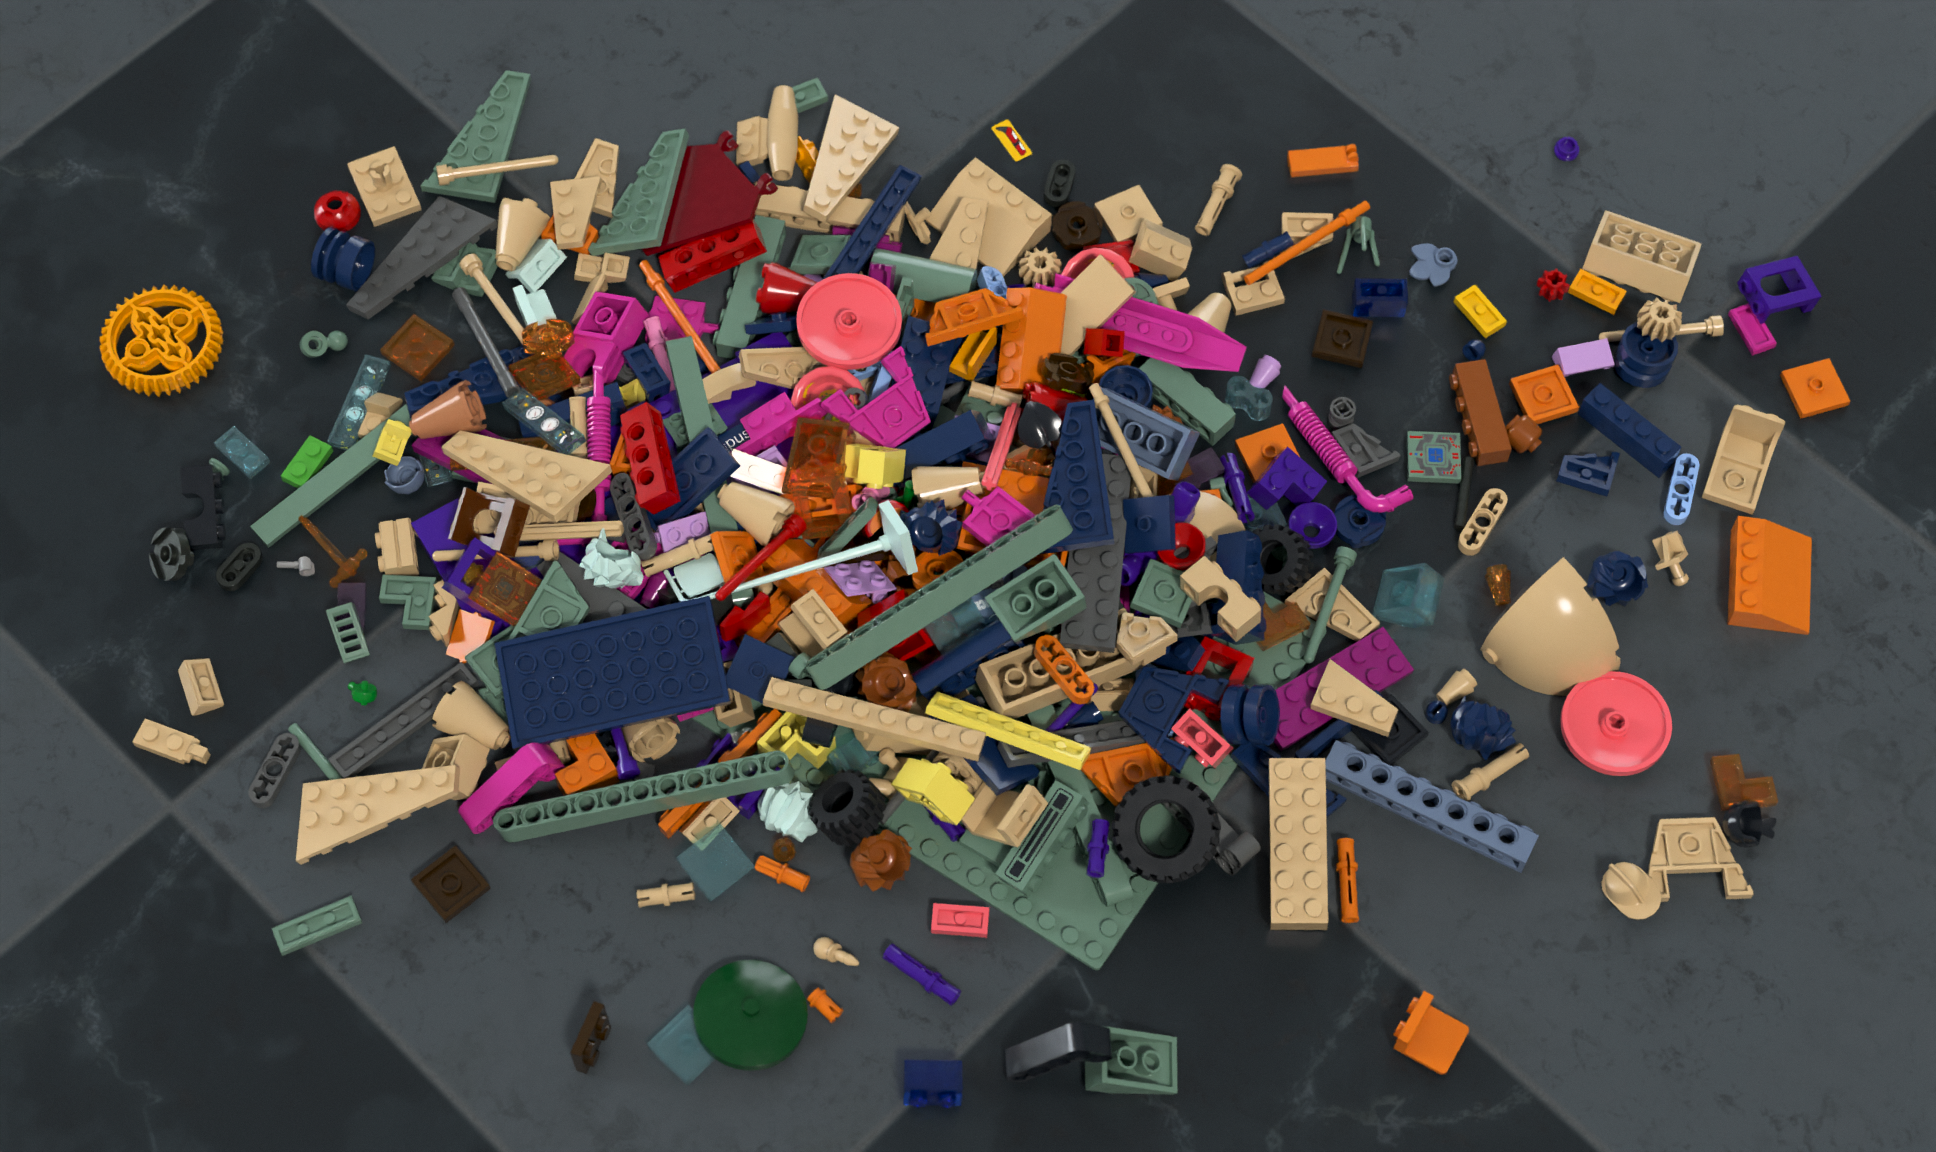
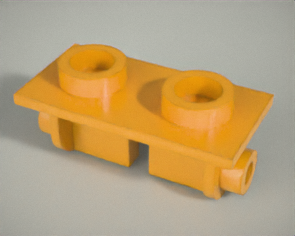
M798 136V152L795 162L802 170L805 178L811 183L819 152L812 141L808 139L803 140L801 136Z

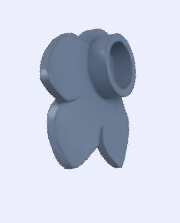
M1428 243L1415 245L1411 248L1418 261L1411 267L1410 276L1418 280L1430 279L1434 287L1443 285L1448 281L1450 271L1457 265V256L1452 249L1446 247L1438 249L1433 244Z

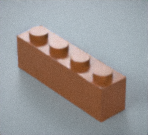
M1486 359L1455 364L1453 373L1449 376L1451 389L1455 390L1457 394V411L1462 412L1463 432L1469 436L1470 442L1468 447L1470 456L1475 457L1477 466L1507 462L1511 452V445Z

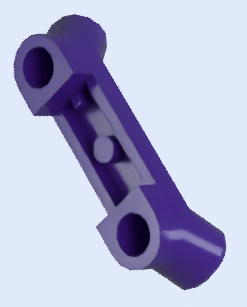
M1185 481L1179 482L1171 494L1174 496L1175 523H1190L1195 515V507L1201 497V493L1193 484ZM1157 552L1125 553L1123 556L1121 585H1139L1150 559L1157 561L1159 558Z

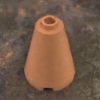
M467 380L461 381L412 414V421H409V426L414 436L418 435L421 439L455 435L460 430L470 433L484 430L487 424H482V420L486 419V414L477 391L471 392L467 387L472 384Z

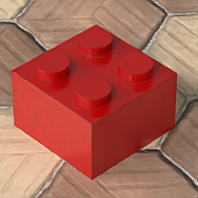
M902 589L858 613V628L908 597L909 595L906 590ZM928 624L886 652L893 654L902 661L911 658L934 645L933 627Z

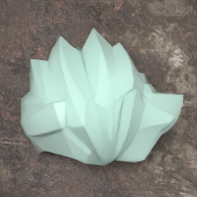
M602 528L599 538L592 539L586 546V555L581 560L580 567L585 568L584 580L594 579L593 586H606L612 589L618 587L622 589L625 585L640 586L643 581L641 559L635 552L630 553L629 550L615 549L607 542L605 529Z
M792 780L785 785L765 789L758 800V812L761 821L765 823L766 829L776 830V832L782 833V836L793 837L799 842H803L807 836L814 835L818 829L809 815V809L811 808L809 803L814 798L811 790L800 781L794 783Z

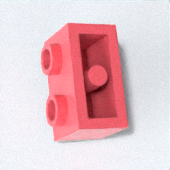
M1190 708L1171 728L1177 734L1174 739L1187 748L1189 746L1197 752L1194 757L1206 768L1209 764L1216 768L1234 749Z

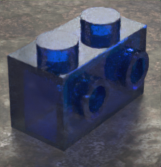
M1355 279L1352 292L1353 316H1405L1408 304L1407 279Z
M904 1060L903 1105H912L914 1107L938 1105L946 1108L961 1106L963 1093L962 1061Z

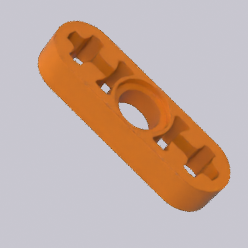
M1043 635L1039 637L1034 647L1036 659L1072 702L1076 704L1088 703L1094 692V684L1054 636ZM1043 645H1044L1046 648H1048V647L1051 646V647H1052L1051 653H1050L1048 650H1046V651L1043 652V651H1042ZM1060 664H1066L1071 668V673L1062 675L1057 671L1056 667ZM1077 686L1080 689L1086 688L1085 694L1082 691L1077 693Z

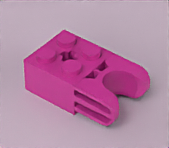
M595 291L573 331L575 337L563 357L561 365L567 369L564 372L566 376L580 378L593 365V369L604 378L605 384L614 382L624 364L623 352L633 348L644 328L643 321L649 318V314L636 298Z

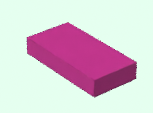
M1749 303L1729 311L1728 316L1752 356L1775 348L1777 343L1765 322L1760 324L1756 315L1753 314Z

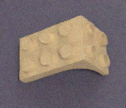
M1734 405L1723 429L1702 498L1753 515L1772 454L1784 428L1785 421L1774 414H1765L1753 410V408L1746 405Z

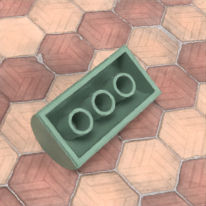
M881 248L875 249L871 262L896 265L893 292L896 295L898 294L903 276L913 279L915 299L933 303L974 292L976 287L977 269Z

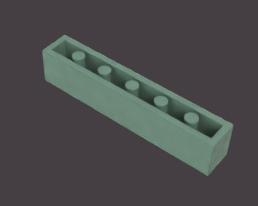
M759 215L755 216L754 221L761 230L767 252L735 267L733 281L735 283L733 288L729 287L727 292V309H722L720 324L722 325L720 331H715L713 345L716 346L717 356L735 359V352L754 342L756 334H746L745 325L761 319L763 312L759 309L760 303H756L758 288H763L764 278H762V270L764 264L778 263L786 238V223L784 220Z

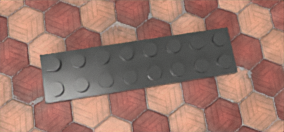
M1102 454L1115 544L1069 550L1067 572L1085 596L1086 609L1062 623L1060 643L1064 648L1114 653L1127 524L1123 512V499H1129L1131 474L1122 456Z

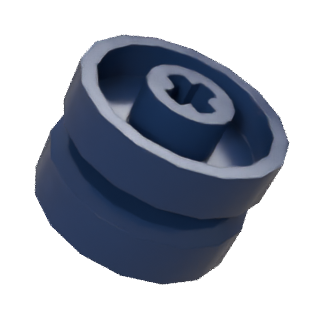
M1637 322L1627 327L1622 335L1614 355L1615 370L1625 382L1635 387H1656L1664 382L1678 354V342L1675 337L1672 340L1666 338L1662 343L1658 338L1651 341L1649 335L1642 336V329L1637 328Z
M1231 684L1227 687L1221 704V727L1227 742L1233 745H1246L1249 742L1254 745H1270L1273 743L1280 723L1279 700L1273 686L1255 684L1250 687L1245 684Z

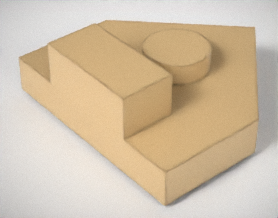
M1123 612L1116 648L1132 665L1140 662L1145 666L1165 655L1166 647L1176 642L1178 635L1161 617L1150 616V618L1134 616V613Z

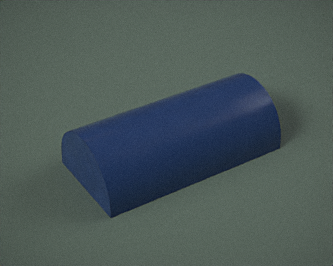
M997 619L912 673V677L922 695L929 702L936 692L955 697L977 683L975 678L979 664L1023 648L1026 645L1023 640L1014 642L1000 620Z

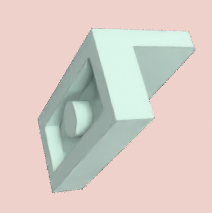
M538 239L522 263L516 266L515 271H507L505 275L508 278H518L530 293H535L567 257L561 250H558L557 245L552 239Z
M522 285L512 288L516 304L532 341L542 337L541 333L547 330L550 331L551 335L561 332L560 325L544 289L526 295Z

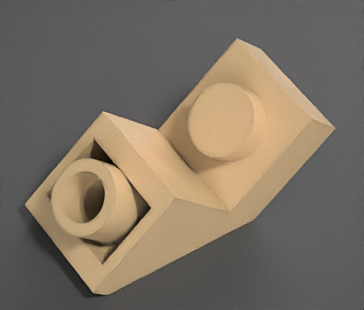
M442 579L434 584L436 595L433 598L440 610L429 616L432 624L429 630L436 641L442 640L444 645L448 647L460 608L455 596L442 589L445 583Z

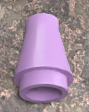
M1268 355L1258 359L1247 388L1254 394L1259 395L1280 374L1281 364Z

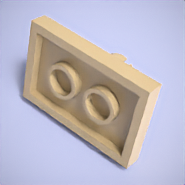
M395 146L347 163L374 227L422 210Z

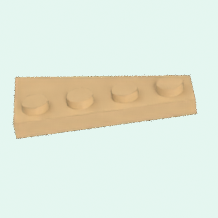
M478 482L476 492L505 499L507 497L517 499L494 484ZM580 502L557 523H576ZM530 507L525 525L556 523ZM492 510L480 511L474 519V530L479 535L494 534L502 513Z

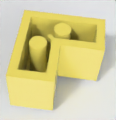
M858 443L846 445L843 477L853 478V483L867 484V488L883 489V487H893L894 483L903 482L906 450Z
M786 712L757 742L758 754L782 751L791 760L798 752L819 769L836 751V737L834 736L830 748L802 741V735L808 717Z
M909 758L891 784L908 801L926 806L940 821L958 825L975 800V797L967 791L969 787L951 775L952 771L949 767L940 762L937 765L932 764L924 758L921 760Z

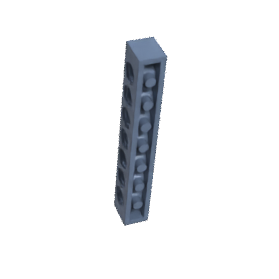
M1336 740L1325 760L1326 781L1522 873L1539 835L1535 834L1529 827L1524 825L1518 826L1509 822L1501 814H1492L1484 810L1478 803L1473 801L1467 802L1458 798L1454 792L1447 789L1441 790L1433 786L1425 778H1416L1407 774L1399 766H1390L1382 762L1378 756L1365 754L1348 742ZM1355 765L1360 771H1351L1347 766ZM1373 777H1381L1385 783H1376ZM1398 789H1406L1410 792V795H1402L1398 792ZM1423 801H1432L1435 807H1427ZM1448 813H1457L1461 819H1453ZM1480 824L1485 827L1486 831H1478L1474 825ZM1499 837H1508L1512 843H1503Z

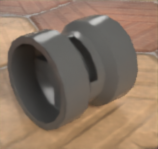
M1347 397L1334 399L1330 405L1327 418L1329 427L1335 431L1353 424L1356 413L1355 403Z

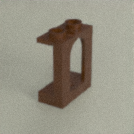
M464 487L458 500L457 511L450 527L448 539L467 546L475 537L491 547L492 550L503 555L515 557L530 505L514 498H500L475 492ZM492 510L502 513L495 538L479 535L474 530V519L480 511Z

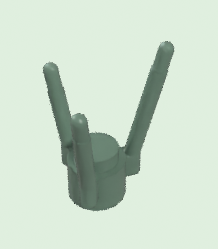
M1358 216L1356 221L1351 224V228L1346 230V240L1339 260L1337 274L1342 272L1352 238H1354V241L1361 243L1363 251L1367 250V241L1369 240L1375 266L1380 265L1374 239L1375 232L1372 230V222L1368 217Z

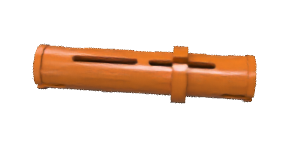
M1340 838L1336 841L1338 849L1336 871L1339 872L1341 922L1356 923L1359 921L1356 887L1358 863L1355 862L1354 839Z

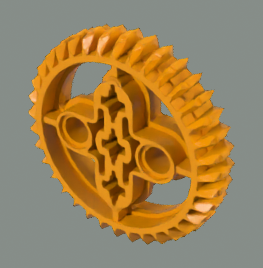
M153 285L152 291L148 292L143 288L140 295L133 292L132 299L124 297L125 304H117V311H110L111 319H105L106 327L101 328L100 352L107 371L110 372L112 378L117 380L121 386L125 385L129 391L135 389V392L138 394L144 391L146 395L150 396L152 392H155L160 397L164 391L170 396L171 390L176 389L180 393L181 387L186 386V388L190 389L191 382L194 381L199 384L200 376L207 377L206 369L213 370L214 365L212 362H218V354L222 353L223 330L216 311L208 301L205 302L201 295L197 296L193 290L188 293L185 287L178 290L173 285L168 290V287L163 285L161 290H158ZM162 306L182 307L172 311L164 318L153 310V308ZM131 321V329L136 337L126 345L125 357L120 360L117 353L118 339L123 329ZM203 321L206 327V340L199 354L193 359L192 351L187 344L196 337L198 324ZM161 363L172 373L150 376L133 372V370L147 372Z

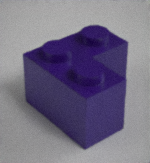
M1286 447L1272 460L1247 494L1265 510L1274 505L1283 495L1293 504L1299 506L1303 503L1311 502L1327 481L1289 447Z

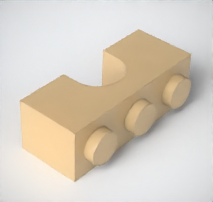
M1203 556L1180 575V588L1198 606L1210 598H1219L1226 603L1218 611V625L1236 642L1261 622V607L1253 597L1248 598L1234 579L1229 580L1215 561L1211 562Z

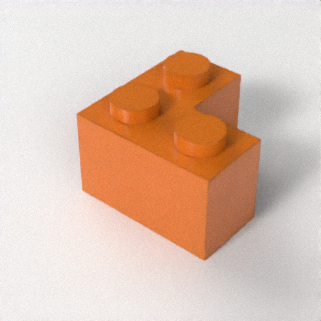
M595 733L566 740L568 751L575 763L554 774L563 796L608 787L619 782L616 767Z

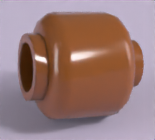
M1517 414L1505 426L1510 445L1517 453H1523L1526 450L1532 453L1542 443L1539 439L1542 429L1528 415L1520 417Z

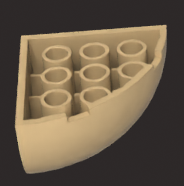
M1564 557L1542 575L1511 606L1491 630L1480 649L1484 658L1490 664H1495L1498 669L1514 682L1535 692L1547 695L1568 696L1578 683L1598 678L1609 671L1618 672L1620 668V658L1615 652L1619 649V644L1606 612L1597 598H1590L1584 589L1587 583Z

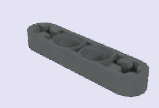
M619 473L611 480L610 491L619 519L623 522L628 547L641 560H648L656 553L657 542L646 509L641 508L635 499V494L637 493L635 483L628 474ZM631 501H634L635 503L633 508L630 511L626 512V506ZM641 521L640 528L632 532L634 524Z

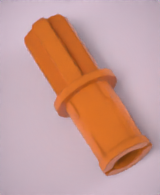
M763 855L756 861L755 870L776 879L778 884H787L801 892L806 890L810 881L809 875L790 868L788 863L783 865Z

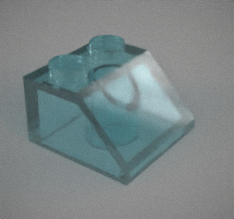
M1427 563L1384 570L1372 615L1378 620L1409 628L1433 625L1445 578Z

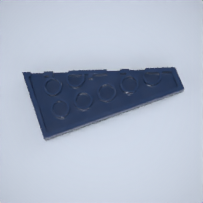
M1094 400L1068 403L1061 429L1059 446H1057L1055 463L1046 491L1043 511L1051 506L1060 505L1073 531L1040 554L1115 544Z

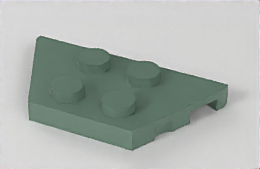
M554 560L508 640L583 623L590 608L557 561Z

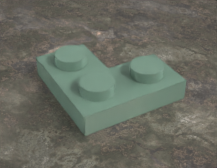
M383 574L379 595L380 603L405 604L402 621L403 628L429 630V627H431L429 616L433 614L435 603L433 597L436 595L434 584L437 583L436 577Z

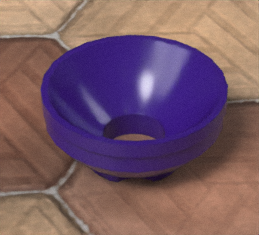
M1307 502L1293 510L1289 519V529L1305 537L1304 540L1309 542L1310 549L1324 547L1332 541L1337 530V519L1332 510L1321 503ZM1308 526H1314L1318 529L1319 534L1311 538L1306 536L1303 530Z

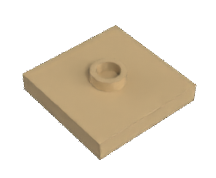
M1140 185L1094 204L1115 242L1136 239L1143 219H1147L1160 226L1163 225Z

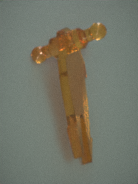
M1047 446L1041 449L1032 448L1026 460L1020 459L1016 461L1008 458L1005 461V467L1008 469L1015 468L1018 472H1022L1024 476H1036L1040 473L1050 476L1052 471L1050 465L1054 458H1047L1051 454Z
M301 515L298 518L299 521L340 566L337 570V575L330 579V586L337 588L342 580H347L350 576L354 577L361 560L365 559L368 555L367 550L359 549L354 557H349L346 560L307 517L304 518Z

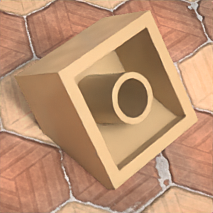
M1143 219L1129 262L1157 275L1166 274L1168 280L1176 281L1186 270L1192 251L1190 239L1147 219Z
M466 734L433 739L422 769L456 765L460 768L459 792L457 796L450 799H468L477 790V782L481 771L487 764V756L490 749Z

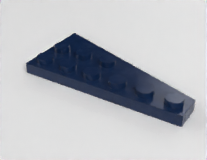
M547 330L541 333L542 337L533 340L534 344L530 349H526L520 342L521 346L515 349L499 351L512 375L526 370L525 367L534 364L535 371L529 374L533 380L526 382L525 372L514 376L520 390L526 393L521 392L517 398L509 399L506 397L498 382L497 375L487 357L469 364L470 368L460 373L457 370L448 374L449 378L439 382L430 381L405 392L409 417L411 418L412 414L464 380L472 384L467 387L471 392L477 391L483 405L507 401L508 399L524 398L527 394L530 396L537 393L542 394L531 388L536 384L541 389L549 387L555 391L566 390L565 388L560 390L553 386L563 380L559 376V374L562 376L563 374L559 370L560 364H558L559 361L550 331ZM552 355L554 356L555 362H548L553 363L556 370L551 365L538 368V361ZM549 370L555 377V380L543 384L537 377V374Z

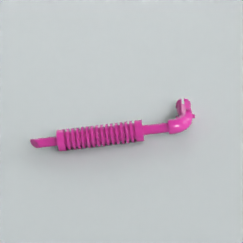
M593 369V396L587 398V459L610 464L611 399L604 396V378L595 369ZM611 474L594 488L596 491V506L594 515L591 516V522L607 521V515H605V492L610 491ZM592 538L557 539L559 546L582 545V547H585V544H589Z
M1284 386L1282 398L1290 408L1288 417L1306 441H1308L1328 470L1331 471L1335 479L1339 483L1347 482L1357 495L1356 499L1360 505L1369 511L1383 513L1393 512L1394 508L1413 500L1411 489L1407 490V485H1403L1386 495L1382 494L1378 497L1374 496L1370 490H1365L1355 477L1358 471L1357 467L1322 421H1320L1309 404L1305 401L1299 403L1287 386Z

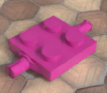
M655 296L653 307L649 312V318L659 317L664 336L668 340L686 337L661 298ZM673 298L699 337L703 335V332L715 334L716 330H720V324L705 323V302ZM646 332L645 342L648 344V343H649V339H648V335H647V332Z
M999 486L982 499L978 498L970 490H967L962 496V500H965L973 507L972 513L965 519L962 527L986 546L1036 516Z

